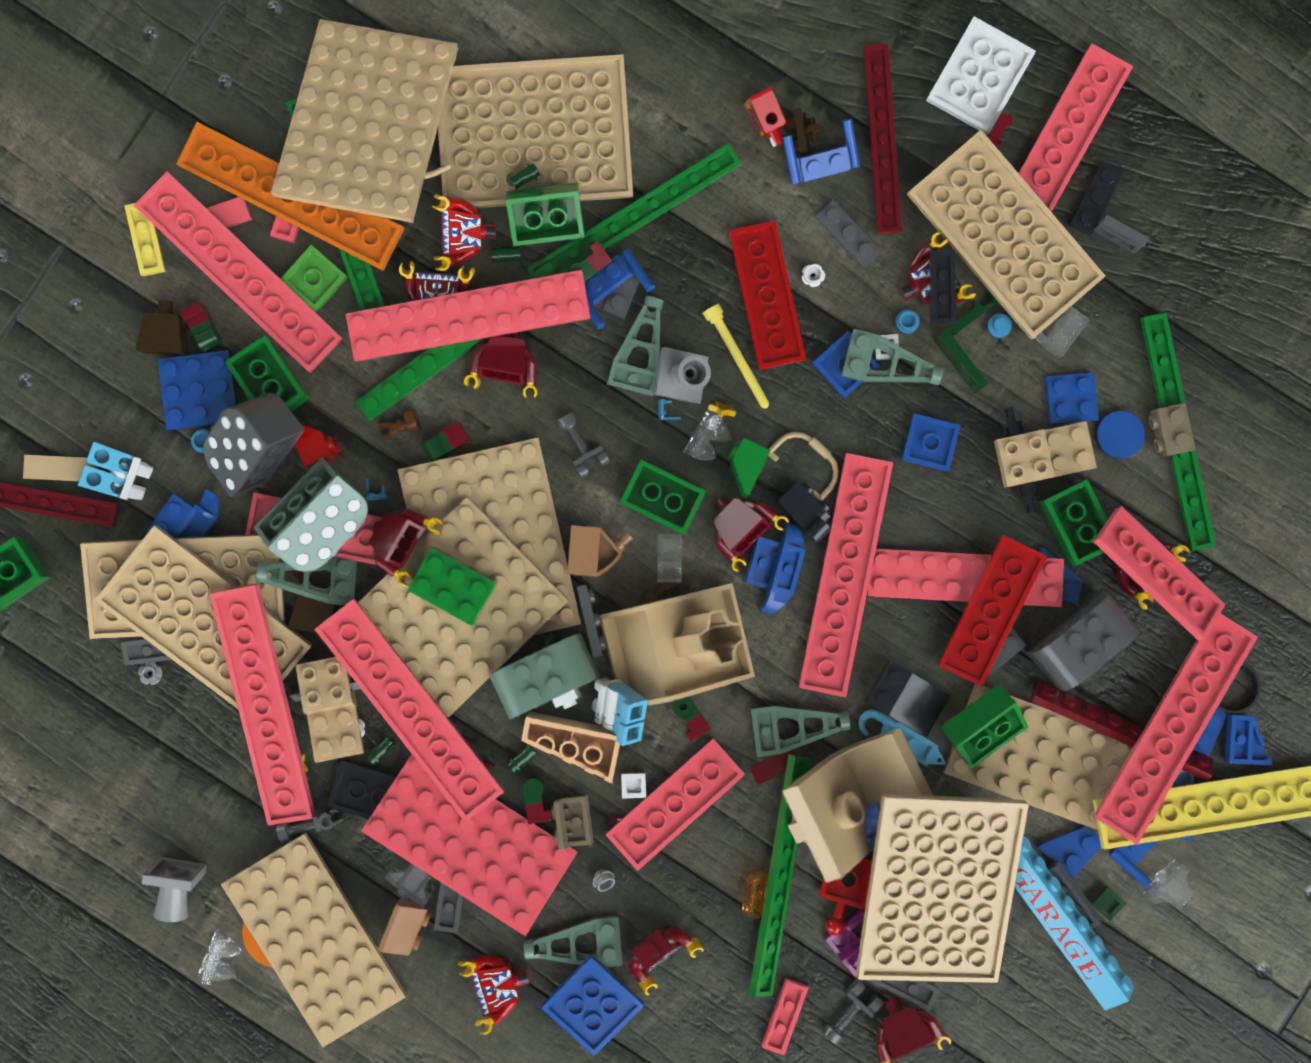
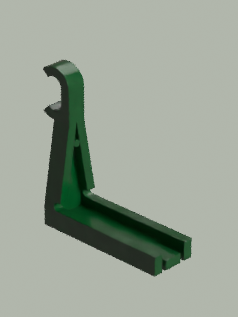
M987 290V295L991 299L990 303L986 306H981L978 300H973L971 302L973 310L934 339V342L974 393H977L989 383L953 336L997 303L996 298L989 290Z

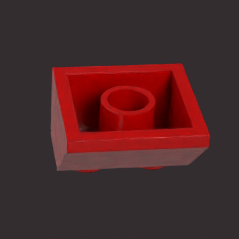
M302 425L305 431L295 443V446L305 467L311 468L321 457L329 463L341 458L339 452L342 450L336 438L333 439L332 436Z

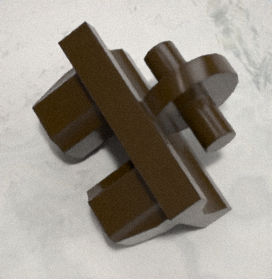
M801 108L794 109V114L784 117L786 120L784 125L785 131L791 132L796 130L797 137L792 138L795 154H811L810 137L812 143L818 142L817 134L824 131L823 125L816 124L815 117L808 118L807 122L806 113L802 112Z

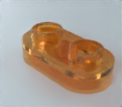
M755 869L746 878L742 902V911L746 917L756 920L762 916L768 881L767 872Z

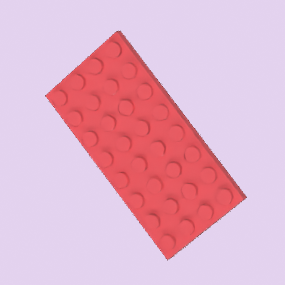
M413 755L410 756L361 830L369 837L524 936L530 930L577 854V851L571 847L560 850L559 843H556L554 836L534 823L528 824L526 818L496 799L465 822Z

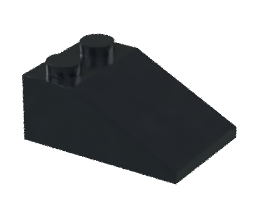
M887 660L864 702L928 737L950 695L894 662Z

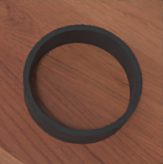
M1244 662L1242 667L1247 670L1252 679L1253 689L1251 696L1243 706L1236 709L1227 710L1218 705L1217 708L1224 712H1245L1259 698L1261 691L1260 679L1256 671Z

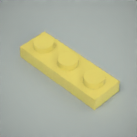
M134 204L124 205L140 275L147 276L166 272L155 225Z

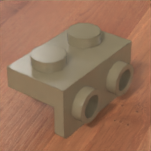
M1186 403L1150 411L1149 425L1154 430L1156 438L1154 439V448L1159 453L1160 458L1196 450Z
M588 795L562 797L555 800L554 805H552V817L556 819L555 841L559 843V849L592 845L594 840Z

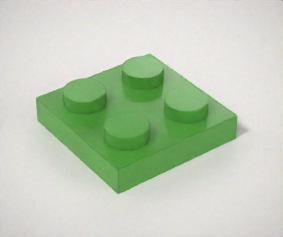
M312 245L307 248L281 278L316 313L348 279L340 269Z

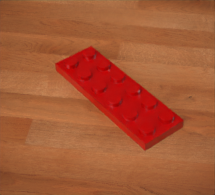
M776 220L729 230L759 371L805 361V351Z
M1001 535L937 665L983 687L1048 556Z

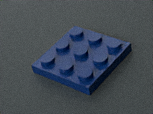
M225 350L158 359L166 430L172 431L214 425L219 420V414L223 410L238 405L235 378L225 361L232 357L231 351Z
M591 954L542 1004L541 1009L595 1056L644 1007V1001Z

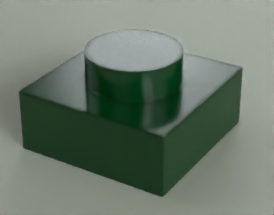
M1107 885L1090 902L1109 921L1126 905Z

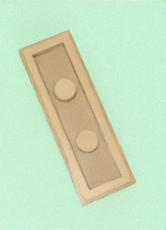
M24 455L23 479L79 482L85 465L96 468L98 466L87 463V458Z

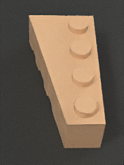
M532 711L528 712L521 741L546 753L556 755L567 763L575 764L586 772L604 778L605 781L610 783L613 781L620 744L616 742V734L600 725Z

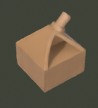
M571 525L567 574L599 577L618 562L622 552L625 550L624 547L633 538L626 532L618 540L614 539L612 541L602 528Z

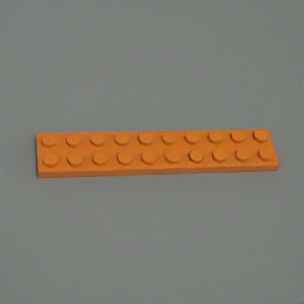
M196 122L176 165L382 271H384L405 229L403 226L385 217L274 197L271 191L279 163Z

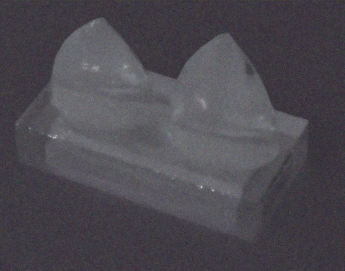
M706 412L683 453L697 460L708 461L715 459V451L710 440L719 442L732 440L728 428L722 422L723 418L717 414Z
M218 929L215 931L198 973L201 984L210 986L211 981H224L237 975L230 965L220 960L221 958H229L241 953L239 945L233 939L227 937L226 931Z

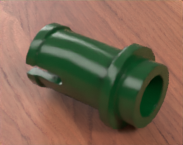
M527 163V167L510 175L509 178L515 189L518 190V188L534 179L537 181V177L541 176L534 163L530 165Z
M496 245V248H491L492 262L500 264V262L521 261L520 246L499 248Z
M554 631L543 633L544 638L536 652L559 642L561 636Z
M385 735L377 745L367 750L368 753L365 756L373 765L381 764V759L397 745L388 735Z
M526 744L515 756L509 757L507 765L515 774L518 771L522 772V768L538 754L529 744Z

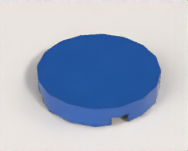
M1117 411L1109 413L1097 425L1096 442L1100 450L1109 457L1119 459L1130 457L1138 452L1144 443L1145 431L1143 424L1138 417L1130 412Z

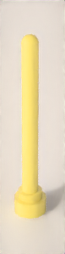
M716 304L704 311L703 315L707 322L710 321L717 328L759 405L765 409L769 406V401L722 320L724 316L722 315L723 310L721 306Z

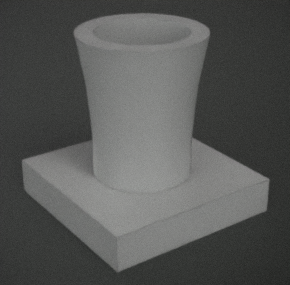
M662 347L653 395L701 404L703 387L708 383L711 376L708 364L709 357Z
M159 857L142 876V884L160 887L153 913L154 918L164 922H179L188 917L187 891H191L206 874L207 864Z

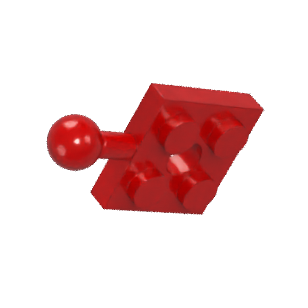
M863 858L848 872L853 873L855 876V881L850 886L844 885L842 878L826 882L823 877L818 894L819 897L837 902L833 916L826 922V930L830 935L838 936L844 932L845 923L842 918L846 905L865 910L872 860Z

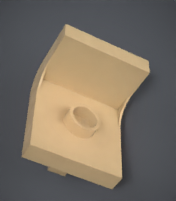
M733 583L599 615L614 680L621 679L624 684L648 700L647 706L681 699L755 677Z
M900 727L853 743L834 752L782 791L792 811V822L788 827L796 844L805 842L809 846L826 882L842 878L873 850L867 841L865 829L868 805L878 802L881 806L882 794L933 796Z

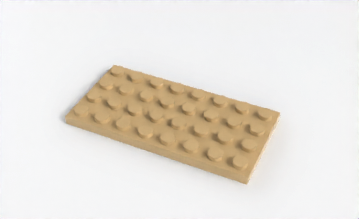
M982 130L976 133L907 193L909 198L938 232L942 231L941 235L944 239H948L950 246L1030 339H1034L1105 277L1099 267Z
M156 524L94 601L238 709L210 598V593L237 588V586ZM265 608L282 680H284L312 644L293 629H289L287 624Z
M258 534L175 538L237 587L259 583L264 607L286 624L283 589L267 585L263 582H255L258 562L269 564L281 563V558L266 547ZM142 540L83 542L80 544L90 639L140 636L94 600Z
M975 683L967 706L985 695L991 688L982 687ZM1013 696L1011 697L1017 702L1029 726L1027 729L971 770L952 746L943 770L944 774L1012 799L1026 800L1031 806L1098 830L1096 819L1093 818L1095 814L1093 800L1105 797L1133 747L1053 711Z
M306 832L221 884L322 1048L406 998V992L381 952L377 951L378 947Z

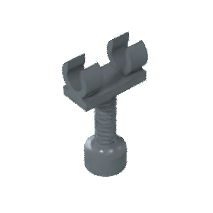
M571 412L560 418L557 423L561 430L566 429L579 451H581L580 453H582V457L573 461V464L580 476L584 478L590 474L583 463L585 460L596 455L602 466L610 463V460L601 445L592 451L588 448L577 427H575L578 419Z
M332 809L324 811L308 821L293 825L290 822L277 824V837L280 842H287L293 840L294 834L314 828L316 832L328 830L341 823L344 818L335 820L333 813L340 810Z
M858 978L845 990L846 995L853 1001V1004L834 1025L827 1024L822 1030L823 1034L835 1045L842 1039L841 1030L845 1028L844 1026L851 1021L852 1017L860 1009L872 1018L874 1013L883 1005L882 1000L877 995L872 996L866 1005L857 997L865 988V985Z

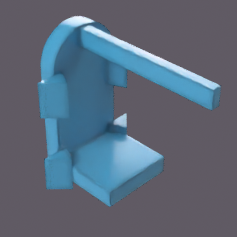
M658 400L660 420L681 419V417H664L666 410H664L663 404L672 403V400Z
M366 479L367 500L373 501L388 498L384 485H382V492L380 494H375V492L369 493V479Z

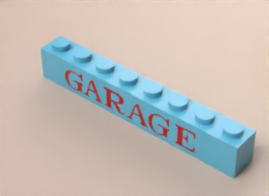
M1023 836L1014 887L1103 1009L1108 1010L1128 1002L1134 989L1131 979L1123 973L1115 957L1110 955L1104 947L1102 939L1096 936L1089 926L1088 920L1075 907L1072 898L1066 895L1058 879L1050 873L1044 860L1036 854L1028 838Z

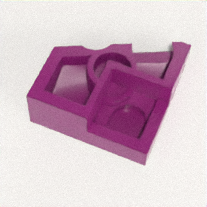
M857 908L843 920L845 929L841 935L832 936L827 933L823 936L854 977H856L865 914L860 908Z

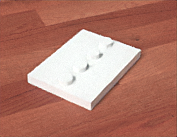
M974 16L926 101L988 135L1036 51Z

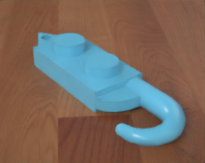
M870 709L863 712L858 722L859 729L865 736L869 735L865 728V722L869 718H874L883 723L881 734L899 727L901 728L916 761L926 767L928 764H946L938 750L939 746L885 713L876 709Z

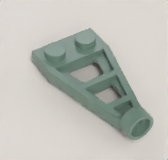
M645 296L643 308L613 360L607 385L654 397L653 393L660 359V311L664 303L663 300ZM648 308H649V309L656 310V311H655V312H650V311L648 310ZM644 323L653 327V336L650 343L636 339L639 328ZM639 346L648 350V367L642 369L628 364L627 358L633 348Z
M853 329L841 376L862 382H913L939 385L944 367L933 365L877 334ZM880 349L890 355L892 361L888 370L874 371L870 368L869 365L874 350ZM899 358L910 361L915 365L912 375L896 373L895 370ZM931 370L929 377H927L926 372Z
M331 557L320 568L312 571H303V583L301 584L285 581L284 573L296 570L286 562L274 564L258 562L255 582H263L267 585L327 604L346 605L354 599L357 561ZM320 570L329 571L331 574L329 588L321 589L312 586L309 583L310 573Z
M776 705L751 708L757 757L782 754L839 731L851 730L848 711L833 713ZM780 718L796 720L799 724L798 734L787 740H782L778 735V720ZM820 718L823 723V729L810 734L805 733L804 719ZM837 718L839 719V726L835 724Z
M619 915L595 917L534 939L524 940L525 960L539 958L581 965L591 954L579 952L576 949L575 940L582 934L592 932L596 935L597 951L592 955L605 967L623 966ZM569 938V953H555L552 951L551 943L553 940ZM535 945L539 946L538 952H535Z

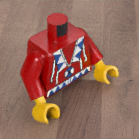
M434 195V198L441 200L438 206L433 205L432 207L442 211V255L446 256H435L433 260H441V267L435 269L445 271L449 267L462 264L477 255L478 250L482 248V238L496 239V224H482V213H479L475 206L463 198Z
M486 954L474 958L470 962L461 960L458 963L459 966L467 965L466 971L459 974L465 977L471 976L483 1017L487 1016V1019H479L475 1022V1026H480L482 1023L485 1024V1029L479 1033L483 1035L489 1034L492 1026L506 1018L517 1005V1000L520 996L519 986L531 983L527 968L514 972L511 961H505L501 957Z

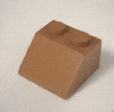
M403 895L394 908L377 951L409 956L413 949L417 950L423 937L419 935L422 926L427 927L432 915L428 913L431 905Z

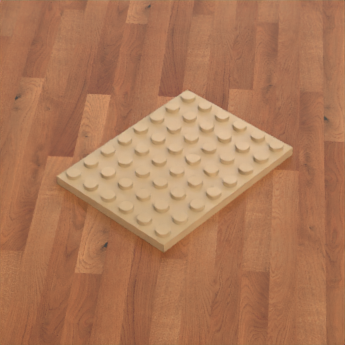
M320 19L272 187V195L294 201L413 223L458 51L457 43Z
M624 54L453 67L438 124L440 159L445 157L451 165V169L441 173L443 197L463 198L476 208L506 206L507 191L516 190L509 176L527 167V163L529 165L534 163L541 176L537 177V181L534 179L518 188V190L578 182L581 201L633 198Z
M539 438L398 469L407 509L424 514L429 520L431 518H438L440 521H443L468 497L569 600L534 635L581 624L571 576L567 574L568 563ZM425 525L423 526L425 530L416 546L431 532Z
M468 497L442 521L444 526L438 524L434 528L441 534L435 535L430 532L413 549L403 569L399 568V570L416 575L430 548L437 547L496 580L498 584L475 625L470 626L407 591L408 587L399 585L395 575L392 577L387 574L358 602L447 717L452 715L490 678V674L496 672L569 601ZM406 576L405 583L410 585L413 579Z
M882 794L856 968L858 980L998 983L1029 805L1026 800Z

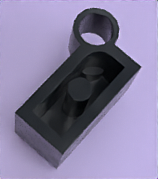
M798 481L776 503L808 537L810 536L818 543L831 531V528L825 522L830 518L828 514L830 508L822 500L818 502L812 496L814 491L805 482L801 484Z

